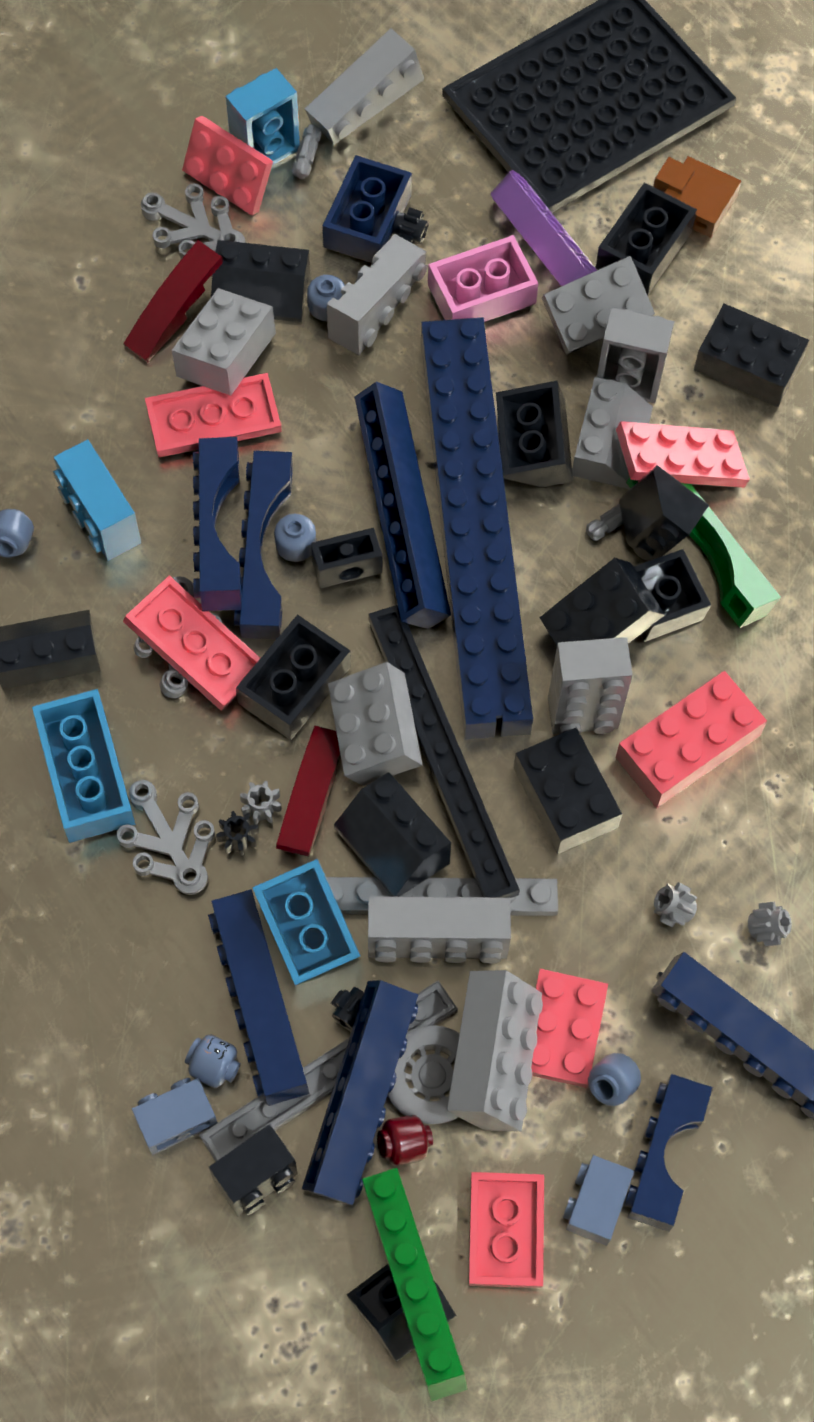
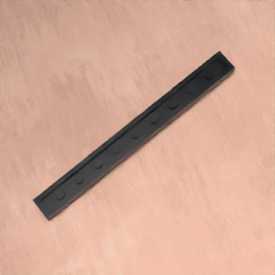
M398 605L369 613L368 620L385 661L405 673L417 739L482 896L489 898H512L518 896L520 892L518 884L407 623L401 622Z

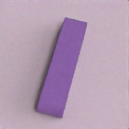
M510 170L490 193L491 197L558 283L564 286L597 271L528 182L520 174Z

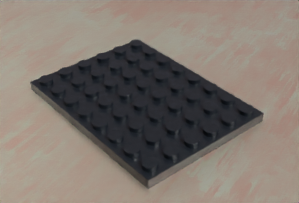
M598 0L442 88V96L502 166L508 172L513 170L520 174L551 213L735 106L736 97L646 0Z

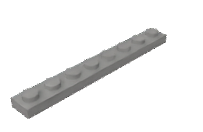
M326 877L342 914L368 915L369 896L393 897L376 877ZM428 878L400 897L483 896L475 878ZM515 878L520 892L518 896L510 898L511 915L557 916V879Z

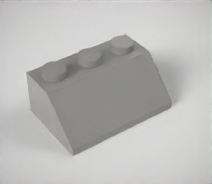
M599 377L594 378L572 468L574 477L630 489L626 484L630 476L616 428L621 421L649 423L653 406L626 383Z

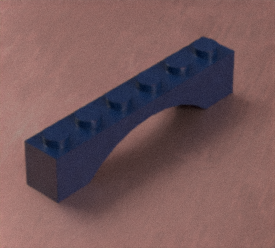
M237 437L199 438V451L193 452L194 471H199V476H193L194 496L199 495V501H193L194 521L199 520V526H193L194 546H199V552H193L194 572H200V578L193 579L194 598H201L202 611L242 610L240 563L228 553L215 530L216 518L222 503L229 492L240 482Z
M254 450L253 463L247 462L246 481L251 482V489L244 492V510H249L248 519H242L241 529L242 538H246V548H240L239 552L240 567H244V575L241 577L242 610H235L234 625L240 626L241 638L276 640L281 635L282 597L272 585L264 569L261 550L264 535L271 519L279 507L291 496L293 477L292 452Z

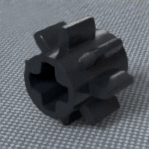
M409 207L407 214L403 212L397 214L392 233L412 244L415 241L423 243L428 231L429 221L423 220V211Z
M232 811L231 817L226 821L219 820V826L224 832L217 833L216 837L217 842L226 841L225 853L228 854L231 850L239 851L240 855L243 856L246 848L257 846L256 840L251 835L258 834L259 829L258 825L255 824L249 826L250 814L247 813L242 817L236 816V813ZM240 830H243L244 835L239 834ZM232 832L237 833L235 837H232Z
M353 987L350 992L346 989L344 991L340 990L331 1001V1004L336 1007L332 1017L349 1031L353 1029L364 994L362 990Z

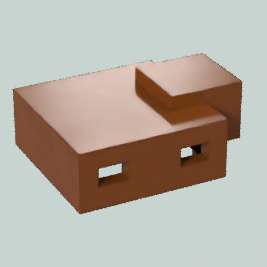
M690 156L686 158L684 163L668 157L655 177L653 187L697 209L693 230L712 238L737 198L741 180Z

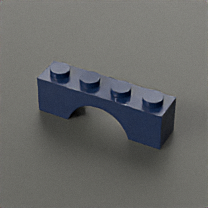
M674 1074L670 1075L666 1084L660 1082L654 1103L660 1105L657 1118L650 1116L644 1137L650 1138L647 1152L640 1150L634 1171L640 1173L637 1186L630 1184L624 1206L630 1207L629 1219L668 1232L673 1228L684 1190L671 1179L667 1172L664 1161L665 1147L670 1138L677 1133L685 1130L699 1129L704 1121L713 1087Z

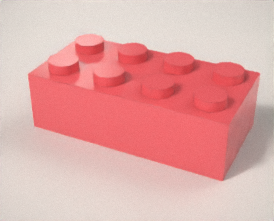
M724 670L621 741L615 758L653 805L659 808L760 737L767 720Z

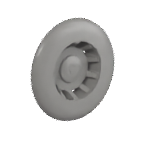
M437 1025L421 1026L407 1032L405 1037L407 1038V1047L403 1056L398 1059L395 1069L397 1075L396 1083L392 1091L387 1094L392 1104L403 1115H416L425 1124H441L458 1118V1116L447 1111L449 1097H446L445 1094L451 1089L454 1071L451 1064L456 1059L460 1033ZM425 1050H435V1053L427 1055ZM440 1052L448 1054V1059L440 1056ZM419 1054L421 1058L415 1062L412 1058ZM406 1066L412 1068L411 1074L405 1073ZM406 1082H411L414 1088L409 1089ZM417 1094H420L421 1096H423V1097H425V1098H424V1099H421V1098L417 1097L416 1095H417ZM439 1098L440 1101H430V1099Z

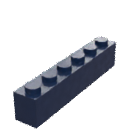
M252 889L212 900L214 913L208 914L213 935L220 933L223 944L217 946L222 966L229 964L232 976L225 978L230 997L238 996L241 1008L234 1010L239 1030L247 1029L250 1041L243 1043L248 1063L256 1062L259 1074L252 1076L257 1096L265 1095L268 1106L308 1095L310 1094Z
M686 952L675 956L651 990L658 996L657 1001L670 1011L677 1010L687 1018L686 1023L692 1029L699 1033H707L716 1040L714 1044L721 1051L729 1055H736L744 1061L743 1066L746 1070L755 1076L765 1077L773 1084L772 1088L776 1093L784 1098L795 1100L802 1106L801 1111L814 1120V1050Z
M382 980L367 982L301 1189L353 1205L354 1200L359 1197L363 1188L362 1174L366 1163L371 1160L375 1149L373 1139L377 1128L382 1125L385 1118L386 1109L384 1104L387 1094L392 1091L396 1083L397 1075L395 1069L397 1062L403 1056L407 1047V1038H405L409 1024L415 1020L418 1012L416 1002L419 994Z

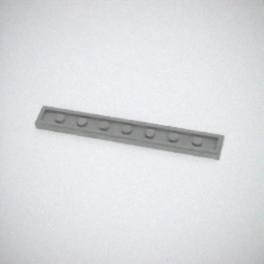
M439 981L418 993L416 1002L418 1012L415 1020L409 1024L407 1032L421 1026L438 1025L458 1012V1008ZM349 1038L303 1067L310 1094L268 1106L265 1095L259 1096L201 1133L199 1136L215 1162L267 1125L271 1124L276 1131L331 1095Z

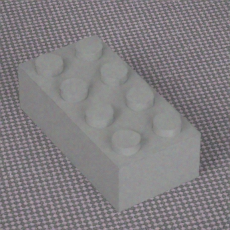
M627 637L560 642L557 644L548 694L552 734H561L577 727L579 733L594 731L598 734L609 733L619 728L633 676Z
M369 896L368 958H375L378 962L396 961V958H410V961L416 963L429 962L431 958H445V961L449 963H462L466 961V958L480 959L483 963H498L501 959H507L511 941L510 898Z
M507 970L470 971L447 1111L485 1131L521 1132L523 1119L527 1113L528 1085L532 1079L531 1066L533 1052L537 1045V1026L543 1002L542 992Z

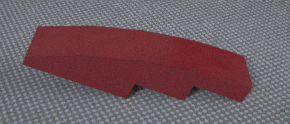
M197 240L152 297L124 341V346L148 363L187 320L186 312L205 292L204 284L222 265V256Z
M314 725L285 812L276 849L310 856L327 808L328 796L336 777L337 765L341 757L337 731Z

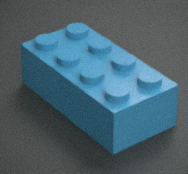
M98 689L33 706L32 709L53 790L69 843L118 830L126 824L135 825Z

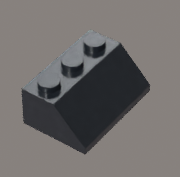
M217 240L215 252L222 256L223 263L212 275L211 297L219 288L272 306L274 319L302 322L310 275L309 250Z
M558 381L496 392L503 477L539 487L573 482L566 402Z
M658 465L650 470L619 500L627 544L634 549L640 558L649 561L662 557L689 536L709 507V504Z
M90 610L0 626V685L2 690L101 671Z
M390 772L362 788L334 824L335 830L393 897H400L450 864V840Z

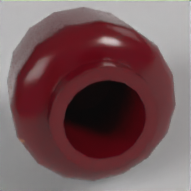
M416 1115L386 1120L382 1130H379L377 1133L378 1150L381 1157L387 1159L394 1166L423 1161L427 1156L428 1147L433 1145L431 1128L429 1125H424L422 1120Z

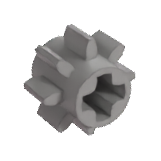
M266 780L262 785H254L250 782L248 794H240V801L247 804L241 808L242 815L251 814L255 825L258 824L259 820L266 819L269 823H272L273 812H281L282 810L281 803L275 801L280 797L279 789L271 791ZM261 799H265V800H266V801H264V802L261 803V806H256V805H255V804H259L260 801H261Z
M678 882L675 887L666 884L665 887L657 892L654 898V906L656 908L654 913L661 916V922L671 927L675 923L684 926L686 922H689L694 917L697 910L695 902L697 897L690 893L691 888Z
M775 902L759 903V909L753 910V913L748 918V929L751 936L757 939V942L764 941L765 946L781 945V938H786L791 931L792 923L788 911L783 909L782 906H776Z

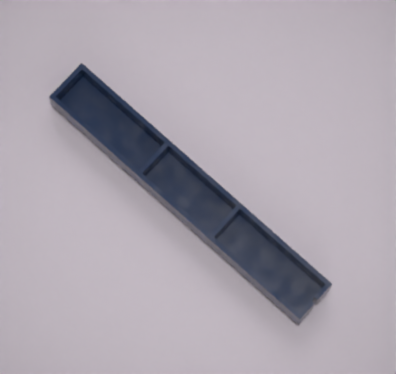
M484 317L421 322V349L464 739L494 738L496 718H502L501 737L531 735L533 713Z

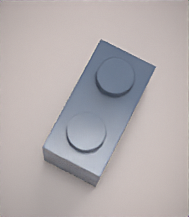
M190 1078L182 1079L170 1087L171 1091L160 1096L157 1093L145 1096L137 1102L138 1106L132 1108L152 1155L197 1135L218 1123L199 1078L192 1081Z
M595 1155L592 1156L589 1165L582 1162L575 1181L576 1184L581 1185L577 1199L569 1198L563 1218L569 1220L566 1230L607 1246L613 1235L634 1170Z

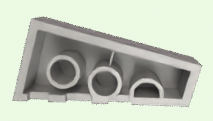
M390 28L305 108L310 122L315 127L320 128L322 134L333 144L348 136L352 131L425 80L415 49Z
M394 234L374 255L372 266L364 265L358 271L355 284L353 285L348 282L341 289L342 297L339 300L332 298L327 303L328 339L357 355H360L366 346L370 347L374 343L380 327L383 324L387 325L392 319L394 309L399 302L404 303L415 281L419 282L424 277L427 271L426 251Z

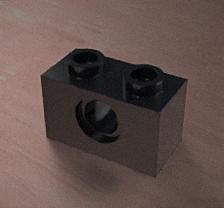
M374 527L311 543L312 563L320 589L383 573V555Z

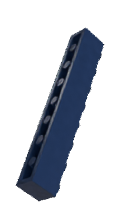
M375 382L354 398L401 622L429 629L451 616V610L403 392Z

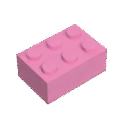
M514 235L428 264V287L445 320L484 317V322L536 304L538 281Z

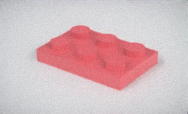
M200 116L194 121L182 171L225 197L248 214L254 215L260 210L273 160L204 116Z
M540 969L536 989L542 992L543 1007L538 1019L537 1045L533 1052L531 1066L532 1076L588 1088V1077L593 1065L608 983Z
M471 1172L469 1286L543 1288L544 1174Z

